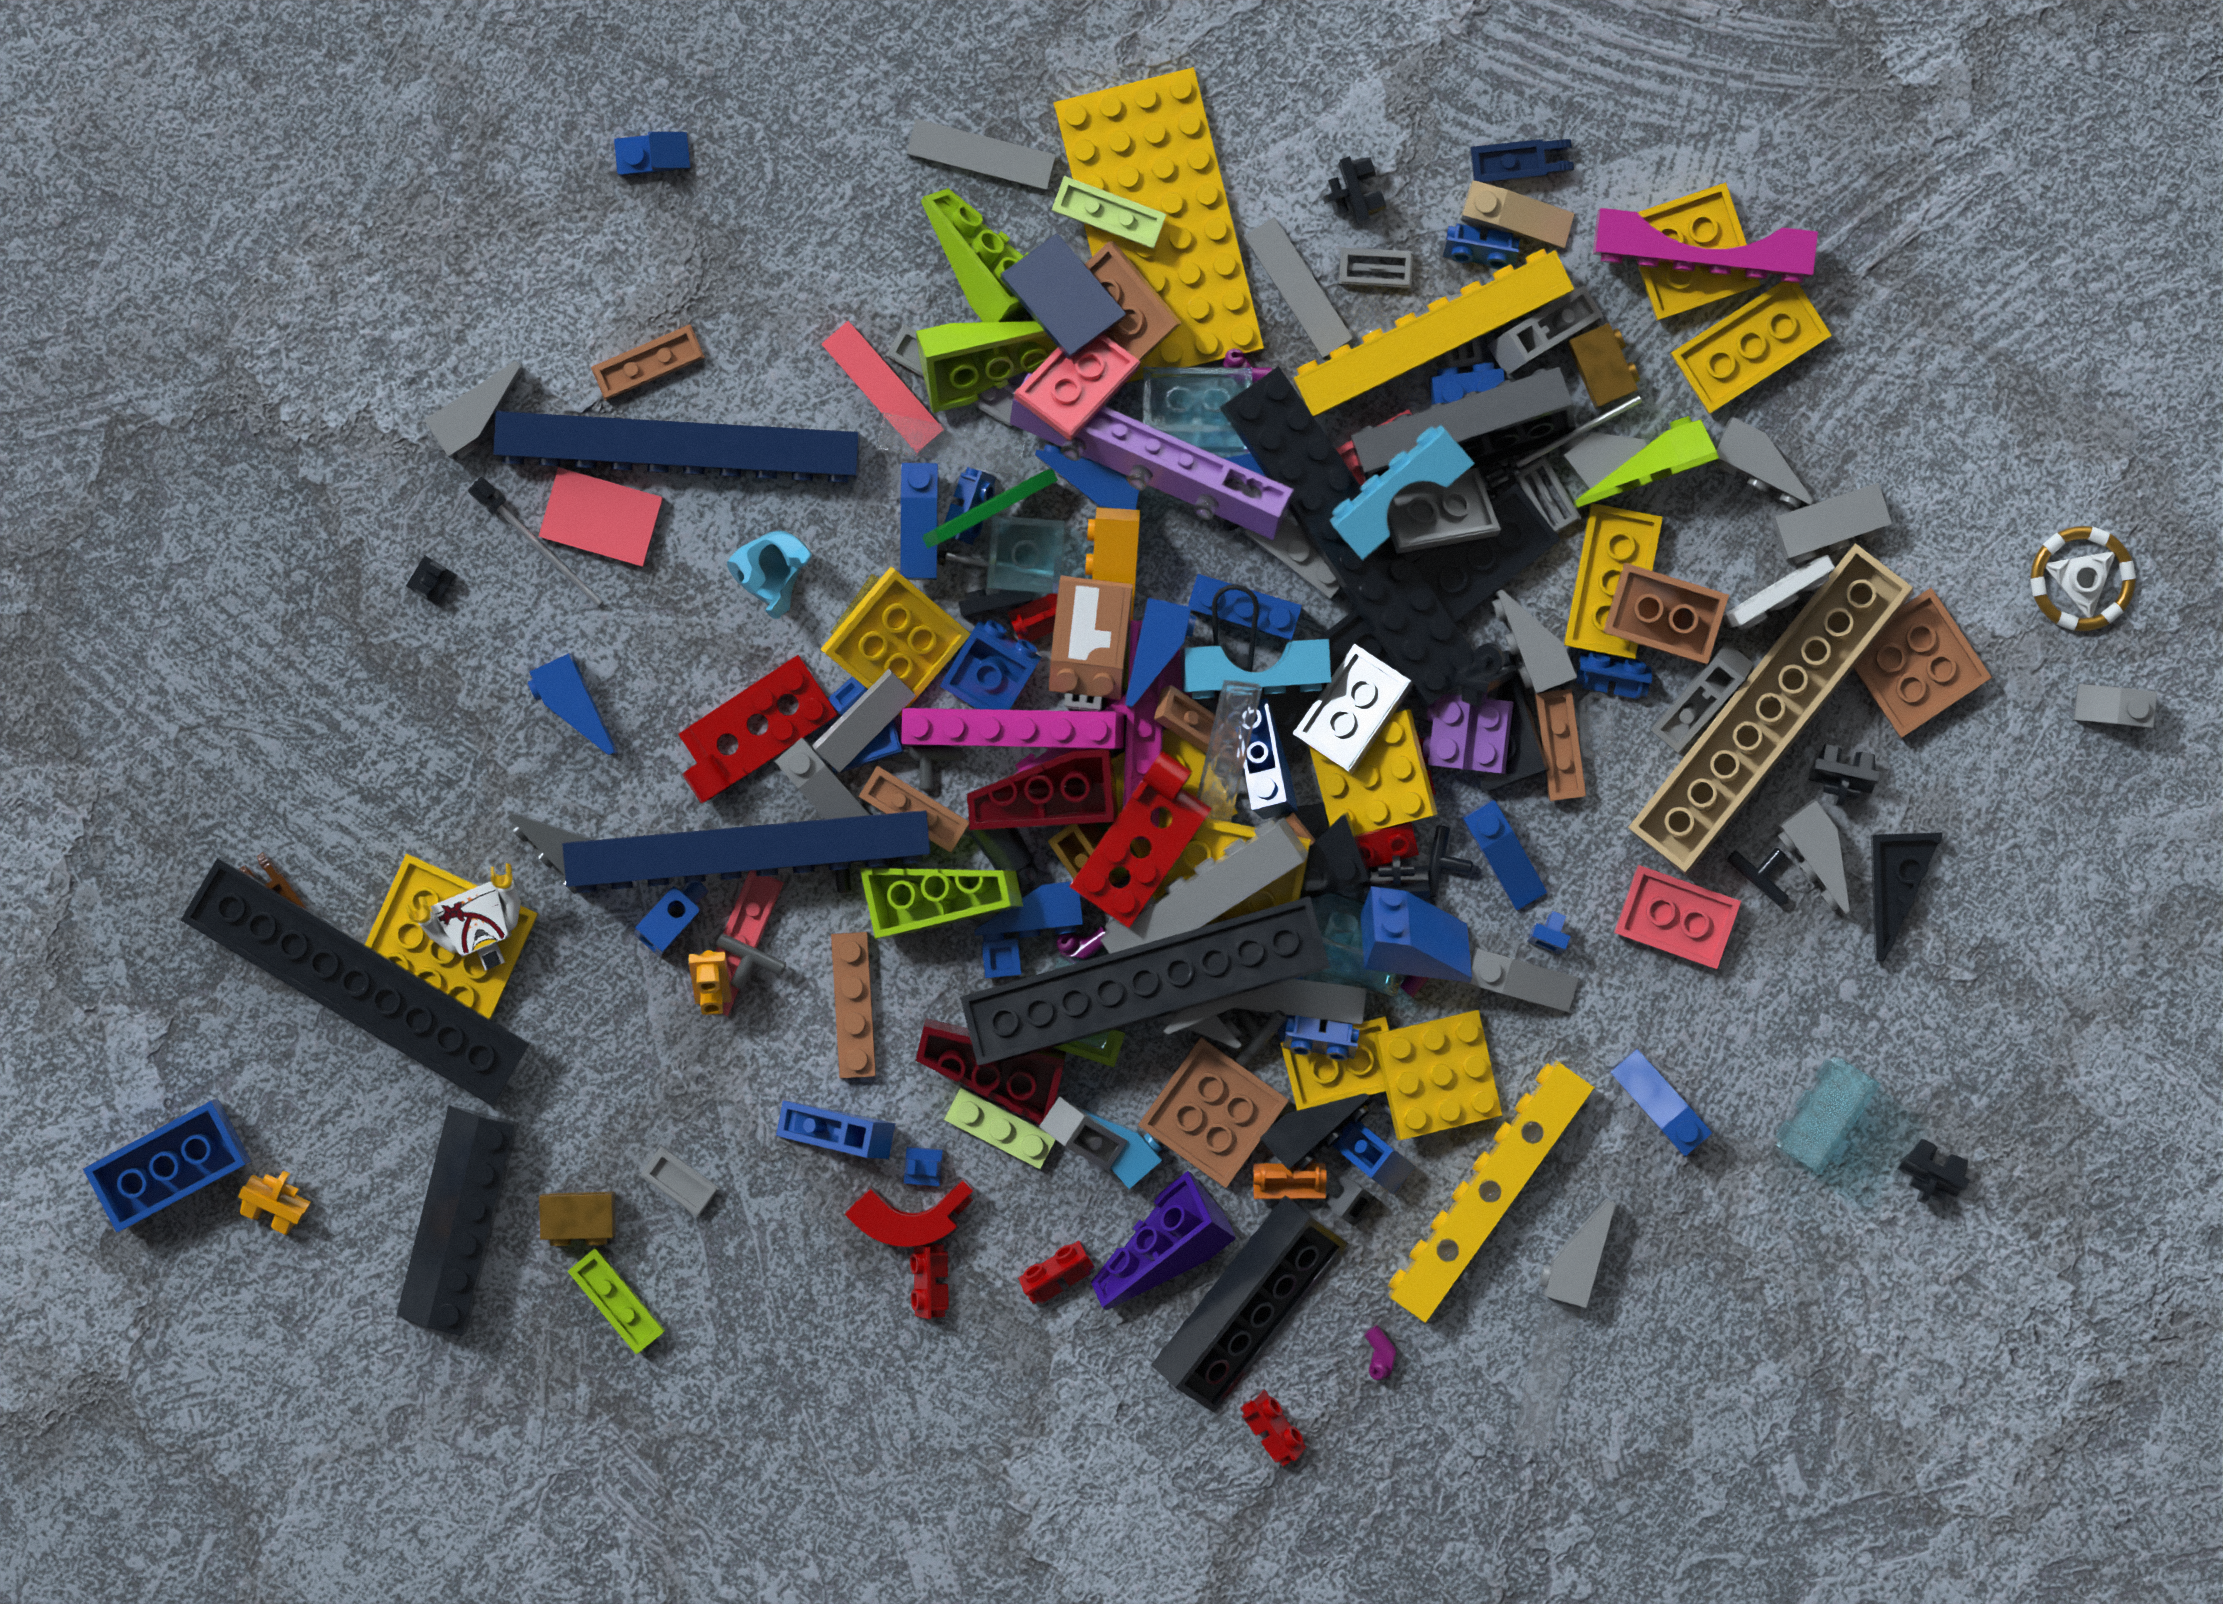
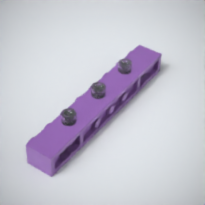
M1028 373L1027 376H1026V378H1025V380L1023 381V383H1024L1032 374ZM1013 399L1009 424L1061 446V453L1070 460L1078 461L1084 456L1127 475V482L1135 489L1145 490L1150 485L1193 504V511L1203 519H1212L1215 514L1274 540L1288 513L1293 489L1103 406L1081 431L1069 441L1033 412Z

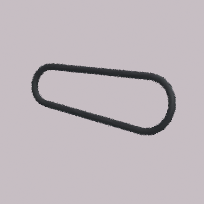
M1237 584L1227 585L1217 591L1212 601L1213 646H1219L1217 606L1219 597L1229 590L1245 592L1252 599L1254 606L1247 672H1252L1259 613L1258 599L1253 591L1245 586ZM1215 690L1221 700L1230 704H1234L1243 697L1228 698L1223 695L1221 690Z

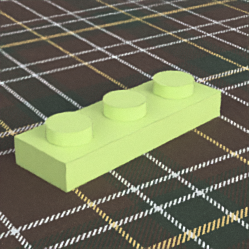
M1066 176L1062 180L1052 207V212L1151 249L1155 247L1166 218L1165 213Z
M960 1087L944 1118L945 1121L1038 1169H1041L1056 1140L1040 1127Z

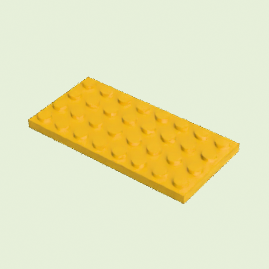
M1194 67L1054 102L1072 179L1166 214L1154 249L1084 224L1091 256L1093 257L1109 241H1114L1182 323L1141 362L1140 368L1126 383L1222 360L1225 358L1227 351L1234 348L1241 350L1244 354L1264 349Z

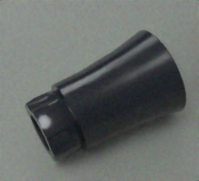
M1018 827L968 829L966 831L982 850L995 870L1016 871L1019 889L1040 876L1037 866L1032 861L1034 857L1028 849Z

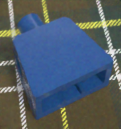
M701 882L687 883L680 891L673 886L635 927L633 935L661 958L699 915L701 910L696 905L709 890ZM673 906H678L682 909L683 913L679 918H674L668 913Z

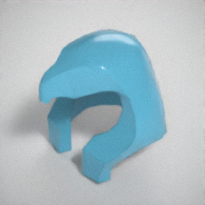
M778 530L769 532L738 548L727 561V566L736 582L749 593L769 604L765 611L773 619H779L790 610L791 594L796 578L802 567H805L811 559L812 553L803 541L786 531Z

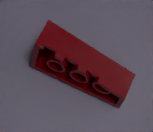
M926 1018L915 1061L956 1082L959 1081L974 1089L975 1092L987 1098L990 1097L1007 1106L1008 1109L1020 1115L1023 1114L1041 1125L1055 1103L1066 1052L1049 1048L979 1068L968 1028Z

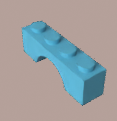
M1442 425L1436 429L1430 427L1424 431L1416 440L1417 446L1408 453L1402 451L1390 461V469L1381 477L1378 475L1371 477L1361 487L1362 493L1352 502L1350 499L1343 501L1333 511L1334 517L1330 520L1332 525L1362 560L1390 536L1386 521L1387 509L1393 496L1401 488L1417 481H1431L1447 487L1474 464Z
M1329 639L1287 642L1281 658L1271 668L1259 673L1247 672L1236 667L1228 660L1221 646L1180 649L1182 693L1192 692V699L1214 698V690H1228V697L1250 695V688L1264 687V694L1286 693V686L1300 685V692L1322 691L1321 684L1331 683Z

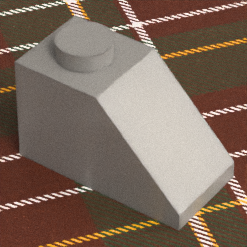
M1591 433L1585 438L1581 434L1564 445L1568 452L1561 456V458L1588 491L1648 444L1644 439L1599 433Z
M2077 684L2073 720L2153 728L2157 692Z
M1061 1097L1057 1099L1039 1126L1063 1146L1107 1171L1127 1143L1125 1138Z

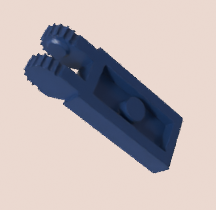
M1536 139L1470 147L1473 180L1490 183L1544 177L1547 174L1573 171L1574 162L1558 161L1557 163L1546 164L1544 151H1565L1568 148H1572L1571 139L1552 141Z

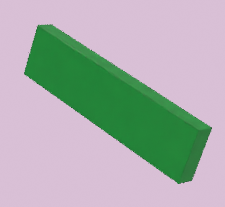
M1049 468L923 534L922 539L927 548L940 544L1058 481L1053 469L1050 470Z

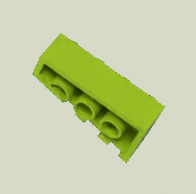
M860 868L875 939H890L1023 906L1016 871Z

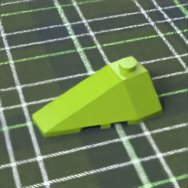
M949 188L924 196L921 203L969 305L982 322H1017L1025 316L1028 311L1001 281L1000 276L1001 273L1029 253L1027 252L1023 256L1007 243L1010 237L1002 231L997 235L982 223V215Z
M1036 321L948 323L916 331L919 360L933 413L969 405L979 400L978 394L994 386H997L999 390L1009 384L1008 379L1024 371L1030 373L1036 371L1058 348Z
M1690 416L1670 422V430L1659 435L1610 475L1572 502L1574 507L1579 508L1719 459L1702 420L1699 419L1692 422Z

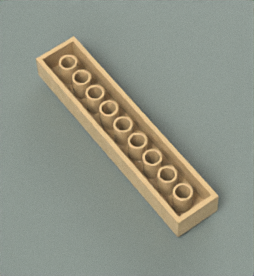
M1856 543L1829 575L1830 580L1821 585L1628 827L1632 834L1686 876H1688L1913 594V587Z

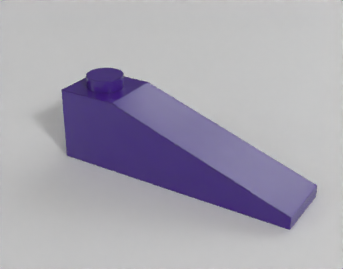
M1185 1172L1159 1193L1153 1201L1156 1204L1153 1211L1144 1222L1139 1219L1132 1228L1136 1233L1124 1248L1121 1247L1115 1250L1091 1281L1104 1310L1107 1311L1210 1260L1236 1239L1225 1213L1191 1172Z

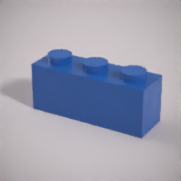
M1197 574L1188 606L1192 607L1191 611L1212 617L1214 595L1219 589L1234 584ZM1229 590L1219 597L1217 604L1218 619L1251 629L1254 606L1250 596L1239 590ZM1251 590L1257 597L1259 604L1257 631L1291 641L1302 605Z

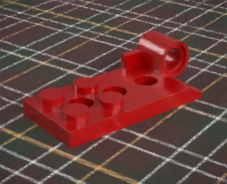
M796 655L678 734L697 762L683 772L682 776L701 804L720 794L794 745L801 738L806 737L838 716V713L799 655ZM785 694H792L798 700V709L792 715H784L778 708V701ZM755 714H762L768 720V729L762 735H754L748 728V721ZM724 734H732L738 740V748L731 755H725L718 749V740Z
M1162 751L1069 886V888L1127 928L1131 927L1212 810V808L1183 789L1192 771ZM1157 808L1168 809L1172 814L1170 825L1165 828L1155 827L1151 822L1152 812ZM1142 837L1151 843V852L1147 857L1137 858L1132 855L1130 844L1134 839ZM1122 867L1129 871L1131 879L1126 887L1116 888L1111 885L1109 875L1113 869Z

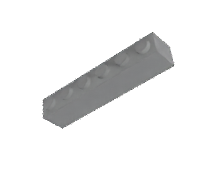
M1284 817L1276 823L1269 819L1254 829L1256 835L1248 841L1244 842L1242 838L1237 839L1224 849L1226 855L1216 861L1212 857L1204 860L1194 868L1196 874L1186 880L1182 876L1176 878L1164 887L1166 893L1157 899L1152 895L1130 928H1127L1116 919L1109 921L1105 925L1107 931L1100 940L1109 953H1114L1200 928L1304 862L1308 852Z

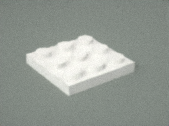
M1828 556L1814 559L1724 613L1722 619L1728 628L1736 626L1740 630L1751 628L1767 618L1764 612L1767 609H1770V611L1782 609L1799 598L1796 594L1797 591L1813 590L1830 580L1827 573L1835 569Z

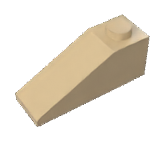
M1472 180L1460 219L1564 249L1575 213L1507 189Z

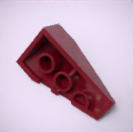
M1110 749L1071 751L967 793L969 830L1114 822L1119 814L1116 777Z

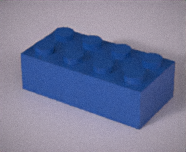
M216 1098L83 1168V1171L116 1233L252 1161L221 1102Z

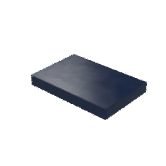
M1058 233L1001 273V281L1068 359L1074 357L1126 317L1123 309Z

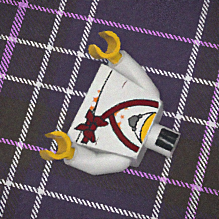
M506 863L505 875L496 874L494 867H491L490 882L430 906L432 912L424 897H418L422 905V909L414 911L410 909L408 904L406 905L410 920L418 923L431 940L450 953H459L461 957L477 951L484 969L488 970L505 963L497 942L512 936L511 931L517 926L521 900L513 881L512 866Z

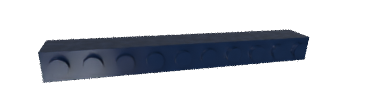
M496 411L493 455L503 457V464L524 465V458L539 459V466L560 467L561 460L575 461V468L596 469L597 462L611 463V470L633 471V464L647 465V472L669 473V466L683 467V474L705 475L706 468L720 469L719 476L741 477V471H756L755 478L777 479V473H792L791 480L813 481V475H828V482L849 483L850 477H858L860 433L854 431Z
M926 810L562 843L566 887L574 886L575 893L597 891L596 884L611 883V890L633 888V881L647 880L648 887L670 885L669 878L684 876V883L706 881L705 874L720 873V880L742 878V871L756 870L757 877L778 875V868L792 867L793 873L814 872L815 864L829 863V870L851 868L850 861L865 860V867L887 865V858L901 857L902 864L923 862V855L930 854Z

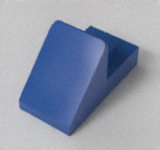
M652 131L644 136L614 139L618 176L691 169L687 132Z

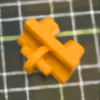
M706 950L699 956L689 954V968L695 1004H700L703 1015L722 1014L723 1002H731V988L725 952Z
M284 1170L278 1179L268 1174H265L264 1178L261 1179L252 1174L246 1185L241 1188L238 1196L242 1199L241 1215L258 1220L263 1209L275 1214L271 1227L273 1230L287 1235L292 1227L299 1223L311 1202L297 1195L299 1189L288 1184L290 1173Z

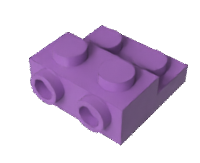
M1444 694L1428 706L1427 720L1433 722L1431 736H1426L1423 743V756L1429 758L1428 765L1505 774L1513 702L1487 699L1485 705L1477 707L1461 701L1462 696Z

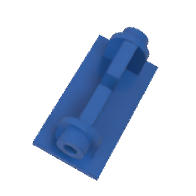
M1456 223L1455 227L1448 226L1443 257L1451 258L1459 263L1474 262L1486 264L1493 269H1502L1511 264L1513 268L1515 267L1519 253L1520 238L1513 237V233L1488 229L1487 238L1484 241L1479 240L1481 232L1479 227Z
M967 467L965 473L961 472L954 497L965 501L963 507L950 504L944 523L993 498L995 493L994 483L997 477ZM983 521L951 538L973 546L975 538L981 533Z
M1592 652L1589 655L1581 653L1580 669L1577 671L1575 683L1581 684L1583 689L1607 693L1609 681L1616 682L1614 688L1615 695L1639 699L1640 696L1647 697L1649 683L1651 684L1652 669L1642 661L1627 659L1624 662L1611 659L1608 655L1599 652Z
M1295 1015V1018H1287L1286 1034L1282 1048H1288L1291 1052L1299 1055H1309L1312 1052L1325 1054L1327 1058L1335 1061H1345L1348 1058L1354 1059L1358 1047L1359 1029L1353 1028V1024L1327 1021L1326 1032L1322 1033L1319 1032L1320 1019Z

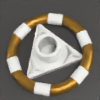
M2076 526L2055 533L2042 544L2037 552L2030 575L2032 594L2040 610L2056 625L2072 631H2092L2111 624L2128 607L2134 593L2136 581L2134 564L2125 546L2109 532L2093 526ZM2087 539L2106 546L2112 551L2047 563L2051 555L2067 542L2073 540ZM2114 556H2116L2122 579L2120 593L2115 602L2099 615L2092 617ZM2045 569L2086 618H2079L2062 612L2052 604L2047 596L2044 579Z

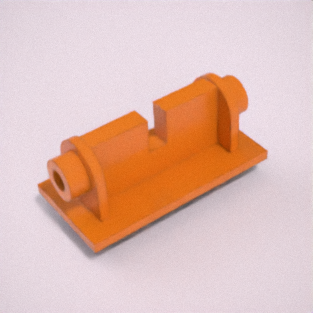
M1282 1163L1253 1164L1254 1199H1282L1285 1195L1290 1199H1326L1325 1163H1313L1305 1171L1297 1170L1293 1174Z

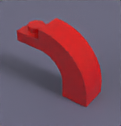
M963 1178L932 1208L922 1212L909 1213L891 1206L871 1187L845 1212V1215L862 1232L882 1243L901 1247L925 1245L944 1237L957 1227L958 1223L949 1214L952 1211L957 1215L960 1214L973 1201L969 1195L973 1192L974 1188Z

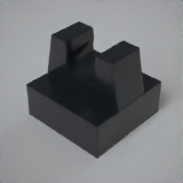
M424 555L406 586L434 604L439 605L457 574Z
M1341 1176L1337 1182L1343 1186V1194L1340 1198H1335L1328 1193L1324 1200L1334 1213L1355 1226L1376 1197L1354 1181Z

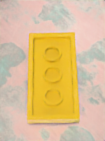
M1782 281L1672 351L1670 356L1706 412L1710 414L1832 335L1799 283Z
M1590 504L1564 638L1565 646L1630 659L1636 658L1638 644L1603 633L1624 563L1650 571L1653 570L1662 516L1600 504Z

